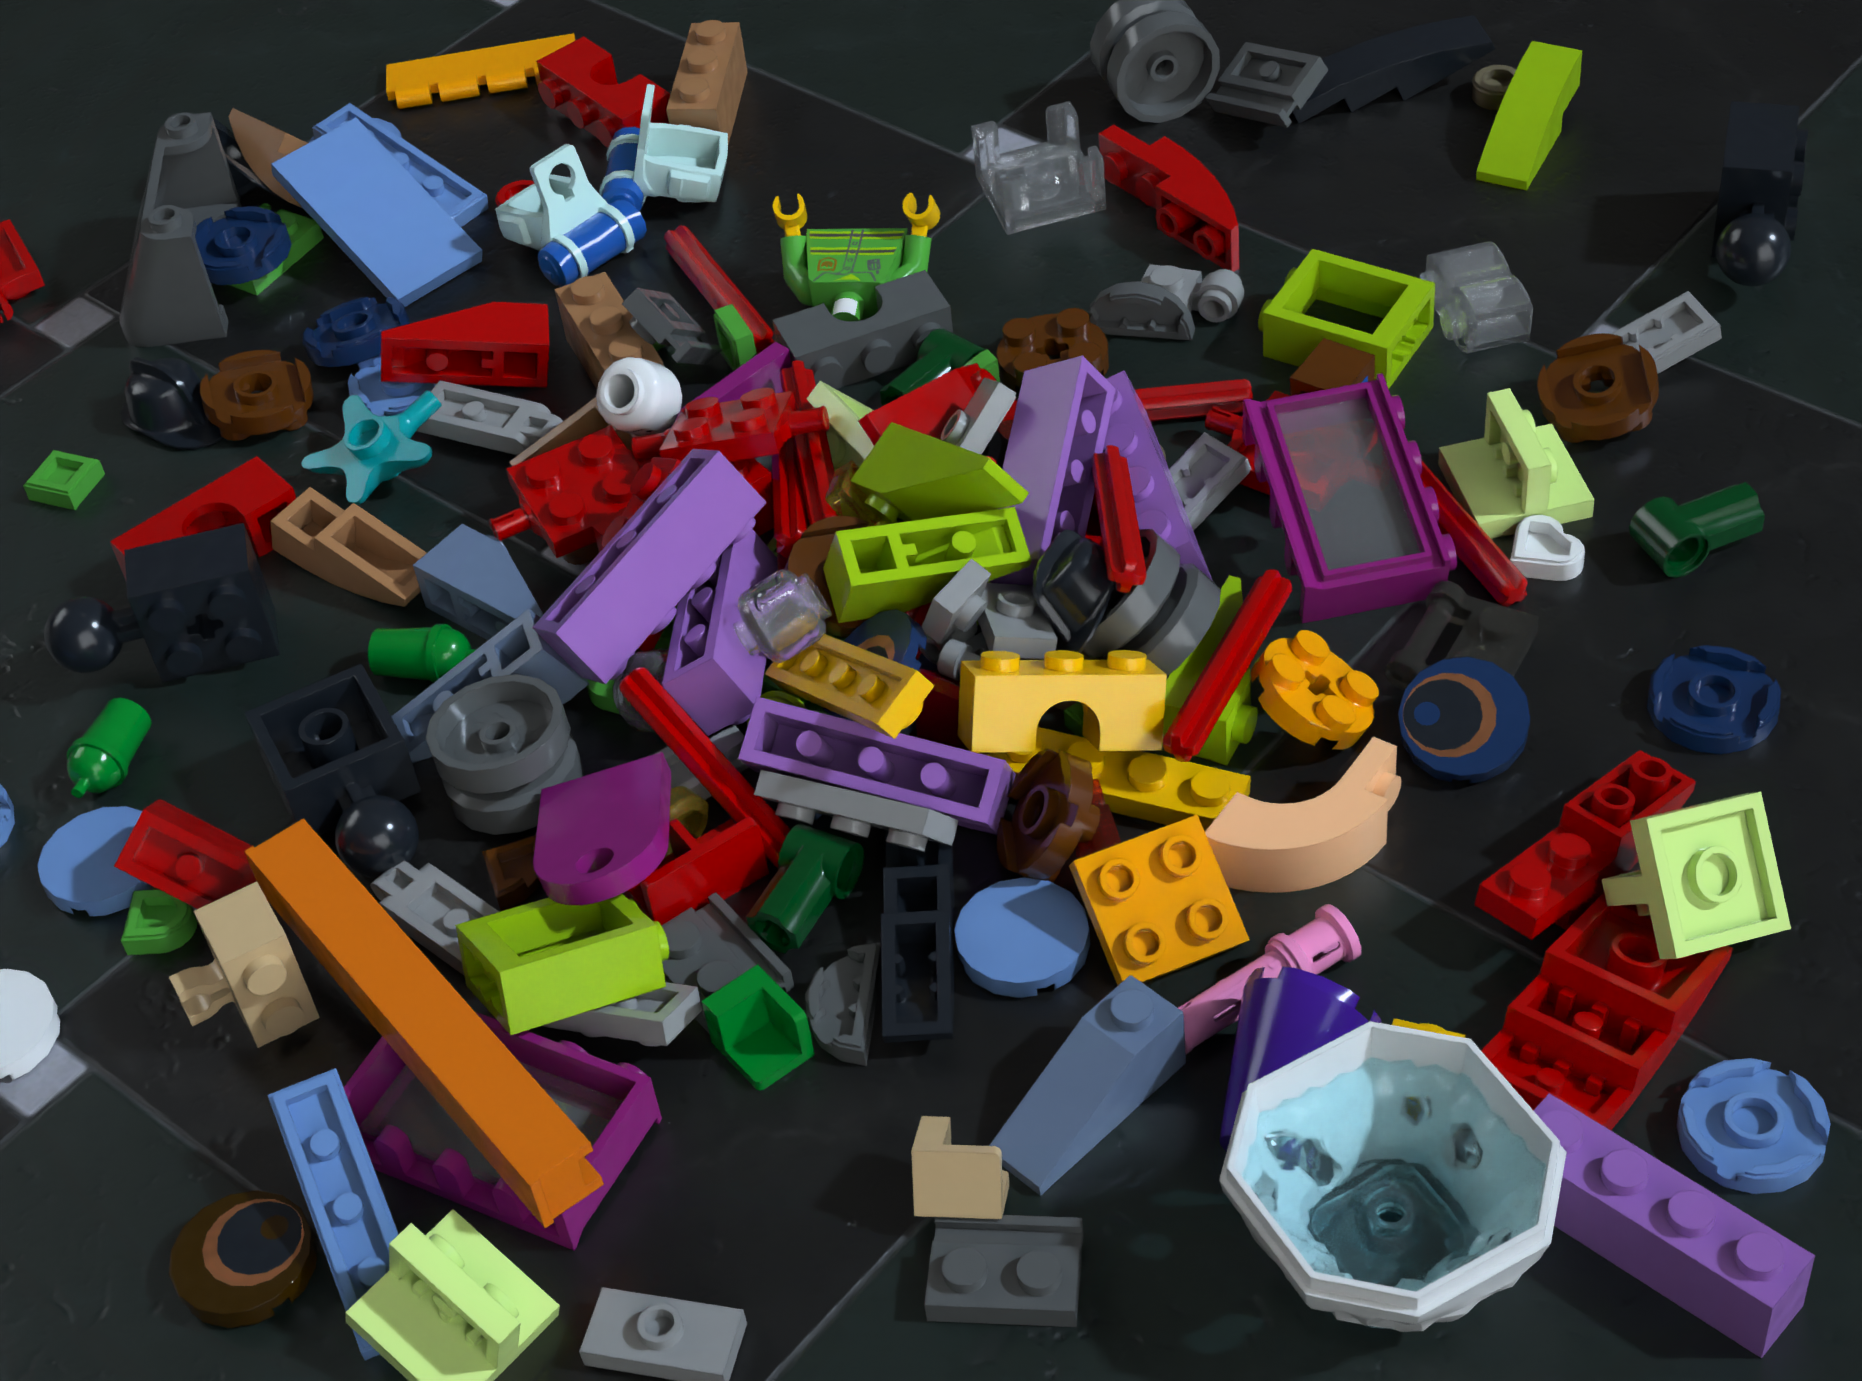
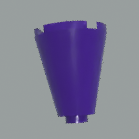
M1265 967L1255 969L1248 977L1242 993L1219 1140L1221 1147L1227 1152L1242 1092L1247 1090L1248 1084L1370 1021L1381 1023V1018L1373 1011L1371 1019L1368 1021L1356 1010L1360 997L1348 988L1323 976L1297 968L1282 967L1278 978H1263ZM1267 1138L1265 1150L1274 1162L1291 1165L1307 1142L1306 1139L1292 1143L1289 1140Z

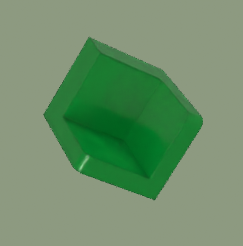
M758 964L701 1001L712 1044L756 1090L766 1089L815 1055L805 1012Z

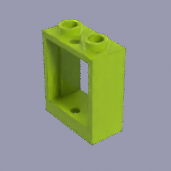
M1312 249L1298 268L1293 267L1289 271L1284 286L1273 300L1268 299L1264 303L1260 311L1258 329L1263 332V356L1300 367L1325 338L1375 355L1374 380H1376L1377 374L1383 373L1389 389L1434 326L1435 283ZM1318 299L1384 319L1374 333L1370 334L1304 314L1313 302Z
M623 894L587 905H564L548 897L455 925L466 986L510 1035L666 987L662 961L669 959V945L664 929L658 921H652L639 909L634 899H628Z

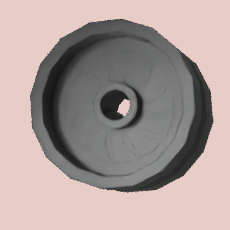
M1119 0L1111 5L1097 22L1090 41L1091 62L1107 87L1112 90L1125 112L1142 122L1162 123L1183 116L1198 106L1213 88L1220 70L1219 49L1213 37L1204 25L1197 20L1193 11L1184 0Z
M1139 529L1147 573L1146 581L1143 585H1132L1130 593L1117 591V586H1115L1104 615L1093 637L1082 652L1088 657L1102 656L1101 660H1107L1108 652L1114 650L1142 652L1147 655L1146 660H1150L1168 676L1196 649L1211 627L1220 606L1221 590L1194 564H1180V554L1153 529Z
M514 674L489 677L465 686L446 699L430 718L426 734L427 744L440 778H442L456 818L471 830L498 835L519 833L534 828L538 824L541 789L584 776L585 769L570 732L571 728L556 689L539 678Z

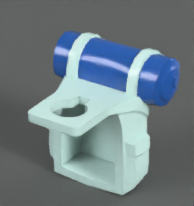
M647 84L640 128L624 127L616 131L607 149L608 164L606 175L600 185V195L608 204L619 199L631 203L639 212L647 196L676 198L678 201L686 203L716 202L726 167L728 133L692 127L691 125L651 123L655 85Z
M564 144L531 165L530 173L534 184L495 208L499 227L504 238L539 250L538 261L543 275L555 286L559 285L560 287L587 276L618 254L630 252L634 249V243L642 239L647 231L645 220L631 203L619 199L608 204L592 187L575 147L570 144ZM563 163L569 168L571 177L552 175L550 173L556 165Z

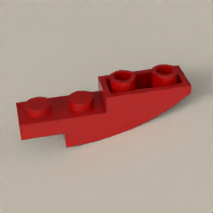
M1112 125L1098 134L1101 177L1140 199L1146 205L1155 208L1157 229L1165 235L1174 238L1223 269L1233 272L1239 269V226L1234 208L1218 180L1197 158L1166 136L1148 145L1116 125Z
M1642 750L1637 751L1564 805L1558 827L1480 883L1475 906L1530 940L1553 923L1565 930L1568 929L1604 893L1602 879L1628 873L1639 861L1630 821L1681 809L1693 793L1696 781L1675 770L1664 760L1650 756Z

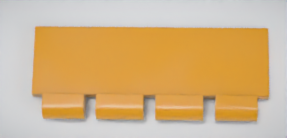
M575 34L387 64L386 93L388 101L396 100L398 109L433 104L432 93L439 92L441 101L446 102L480 96V85L487 84L489 94L528 88L527 77L535 76L538 86L541 80L536 61L576 40Z

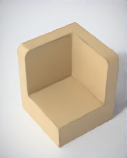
M921 1116L911 1150L914 1216L1002 1219L1009 1190V1173L1002 1170L1001 1149L996 1146L951 1145L950 1117Z

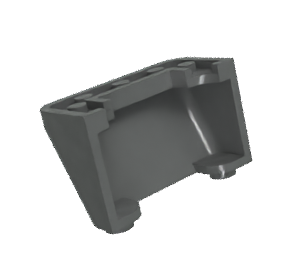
M211 112L200 114L177 113L169 117L157 133L136 224L119 317L126 340L136 347H154L225 338L227 336L229 321L224 306L217 303L195 240L196 226L201 221L212 217L213 222H216L219 219L226 218L224 211L235 207H242Z

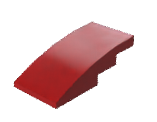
M1603 893L1545 951L1540 974L1508 1006L1503 1028L1481 1051L1533 1111L1550 1093L1607 1129L1612 1130L1662 1065L1699 1010L1730 960L1733 947L1727 945L1678 959H1660L1651 916H1638L1636 905L1607 906L1605 893Z

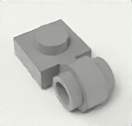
M1149 264L1141 282L1163 287L1178 296L1190 312L1192 310L1199 311L1202 317L1211 322H1222L1233 317L1244 297V288L1240 277L1227 269H1219L1209 273L1202 281L1201 271L1182 269L1172 265L1160 266Z
M970 559L933 598L923 622L922 628L927 638L925 650L923 648L919 649L935 665L938 664L942 648L950 639L965 642L975 636L978 631L976 621L988 604L981 596L991 573L973 559Z

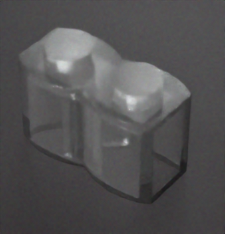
M1487 241L1427 255L1426 272L1420 274V279L1435 283L1434 309L1440 315L1441 328L1447 340H1454L1457 347L1465 354L1530 340L1533 316L1531 300L1519 279L1511 275L1507 261L1495 243Z

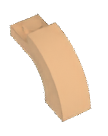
M1373 737L1337 784L1327 792L1310 800L1278 804L1259 801L1237 792L1205 831L1227 886L1237 890L1260 893L1301 891L1339 880L1365 865L1387 843V814L1395 803L1401 788V777L1396 775L1397 746Z

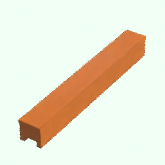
M304 818L258 846H251L244 851L255 879L267 901L544 1228L553 1224L554 1218L604 1185L601 1175L585 1158L586 1155L593 1151L591 1142Z

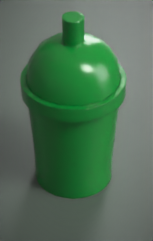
M435 624L433 627L377 628L372 633L369 641L368 661L370 669L375 676L429 680L434 683L476 649H471L466 636L458 630L452 629L448 624Z
M111 699L83 736L72 743L67 751V771L69 778L75 784L71 790V794L74 797L82 798L86 791L102 793L122 784L128 774L130 762L152 725L151 718L144 708L129 699Z

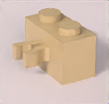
M254 882L193 911L212 952L214 961L209 965L187 968L169 976L192 1027L212 1017L225 1004L234 1002L256 1046L259 1048L275 1039L289 1035L298 1028L320 1018L288 938L258 882Z

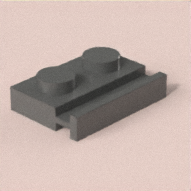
M1245 42L1219 78L1218 82L1221 87L1216 94L1209 92L1205 99L1215 112L1288 128L1292 122L1289 115L1294 109L1301 110L1328 72V68L1320 56Z
M636 288L622 303L633 315L629 320V324L636 333L651 345L657 341L659 344L668 347L670 345L673 346L677 351L671 357L677 363L708 365L722 351L717 344L704 343L700 339L706 332L669 293Z
M717 892L708 896L709 904L695 912L691 907L662 925L669 945V959L662 961L665 982L698 987L700 1002L757 964L786 993L794 988L791 970ZM701 1002L702 1011L695 1019L709 1033Z
M1003 1215L1002 1219L935 1217L934 1241H932L925 1297L927 1321L1077 1327L1082 1263L1081 1249L1084 1238L1082 1218Z

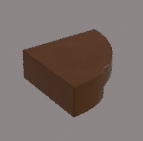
M536 835L482 852L501 911L511 909L522 903L541 885L533 867Z

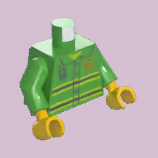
M913 193L905 196L903 211L912 225L911 235L908 234V228L807 229L806 236H802L800 229L807 221V211L803 197L797 194L799 209L792 215L782 214L779 196H776L773 201V210L777 224L785 233V237L780 238L784 280L803 305L814 307L824 303L830 314L839 320L850 322L865 320L878 312L875 286L923 270L928 272L932 238L927 237V231L934 228L940 219V210L932 195H929L928 208L921 214H915L917 202Z

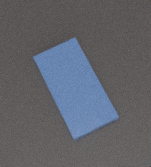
M356 117L271 164L272 175L355 265L385 297L397 299L404 307L482 262V249Z

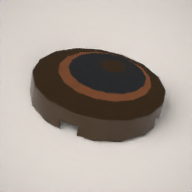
M259 1190L230 1194L202 1208L183 1226L171 1249L169 1276L181 1302L202 1322L227 1328L258 1324L274 1316L273 1308L281 1305L288 1297L292 1303L305 1290L316 1268L317 1241L302 1209L283 1195Z

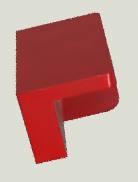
M161 799L143 809L114 867L197 909L257 882L244 852L252 845Z
M747 817L738 823L730 819L695 839L681 822L675 818L669 822V840L672 853L665 856L660 865L646 879L624 892L626 898L634 899L639 909L652 921H658L661 926L691 907L696 912L709 904L708 896L715 892L725 900L769 874L760 826L752 817Z

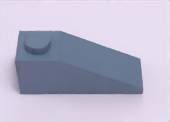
M464 524L457 527L413 564L426 608L486 640L492 638L527 609L533 611L540 618L544 615L504 544L496 537L489 534L483 535Z
M527 609L391 717L405 740L412 763L432 757L426 741L430 718L446 699L465 686L489 677L519 674L539 678L556 689L563 705L589 685L588 679L581 678L532 628L540 617L530 609Z
M1132 975L1128 976L1081 1018L989 1145L1001 1149L1002 1166L1041 1196L1186 1064L1183 1011Z

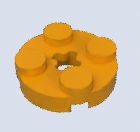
M1301 630L1298 631L1294 638L1274 640L1267 646L1251 669L1252 683L1259 677V681L1264 688V691L1258 697L1263 709L1281 728L1303 742L1315 746L1322 737L1330 741H1338L1333 749H1347L1358 741L1373 721V702L1379 695L1376 683L1365 673L1353 670L1346 662L1332 653L1326 641L1314 632Z

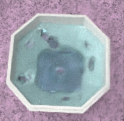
M1370 1021L1248 1084L1247 1090L1242 1092L1219 1181L1224 1194L1242 1216L1254 1240L1278 1264L1285 1277L1311 1309L1332 1312L1337 1320L1362 1324L1371 1328H1390L1401 1332L1424 1331L1434 1322L1455 1321L1466 1315L1483 1299L1513 1287L1521 1275L1542 1257L1552 1240L1567 1152L1560 1145V1140L1471 1039Z

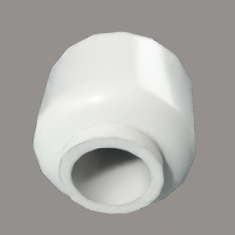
M626 357L615 361L604 371L598 382L596 400L598 410L608 424L620 431L646 436L662 433L674 424L681 410L682 392L680 383L669 369L661 364L642 358Z

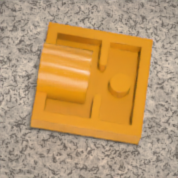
M1198 815L1074 860L1069 865L1117 985L1130 975L1140 982L1146 983L1250 941Z

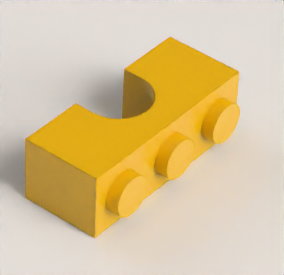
M1065 650L1045 652L1044 660H1020L1019 654L1009 651L982 652L981 660L961 661L957 736L969 751L975 753L1036 752L1037 727L1043 714L1057 703L1077 701L1081 702L1083 706V736L1098 751L1162 750L1167 674L1150 660H1146L1147 655L1145 653L1131 650L1108 652L1107 660H1084L1083 654Z

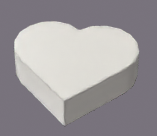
M1532 515L1521 520L1516 527L1510 561L1526 578L1567 581L1581 573L1584 566L1585 549L1579 539L1563 533L1562 525L1554 518L1545 515Z

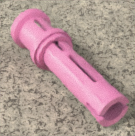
M1325 904L1317 909L1314 920L1290 935L1278 933L1271 937L1265 947L1264 955L1179 1006L1178 1009L1183 1011L1185 1054H1188L1197 1045L1238 1021L1243 988L1248 977L1255 969L1265 967L1263 978H1278L1282 967L1297 968L1318 975L1340 960L1352 962L1361 955V944L1346 916L1335 906Z

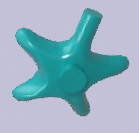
M425 390L402 413L393 416H377L368 410L361 397L358 395L349 396L342 406L345 422V434L342 440L331 448L304 457L301 462L302 467L313 473L346 476V498L348 502L361 505L383 481L395 478L402 471L418 468L428 463L432 457L431 447L426 443L411 440L418 428L442 404L429 390Z

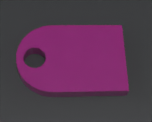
M663 752L541 789L533 867L546 895L551 900L564 905H587L601 902L633 888L646 879L660 865L667 853L669 844L672 773Z

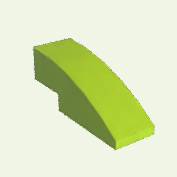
M1537 41L1530 43L1515 71L1495 117L1476 171V180L1527 191L1560 135L1563 113L1580 85L1582 50Z

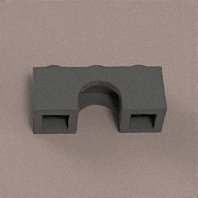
M926 270L875 286L878 312L865 320L853 322L839 320L830 314L823 303L772 321L776 342L789 349L791 363L795 360L803 361L805 368L813 370L816 385L819 381H822L834 389H838L915 363L920 346L932 331L945 329L953 333L951 308Z

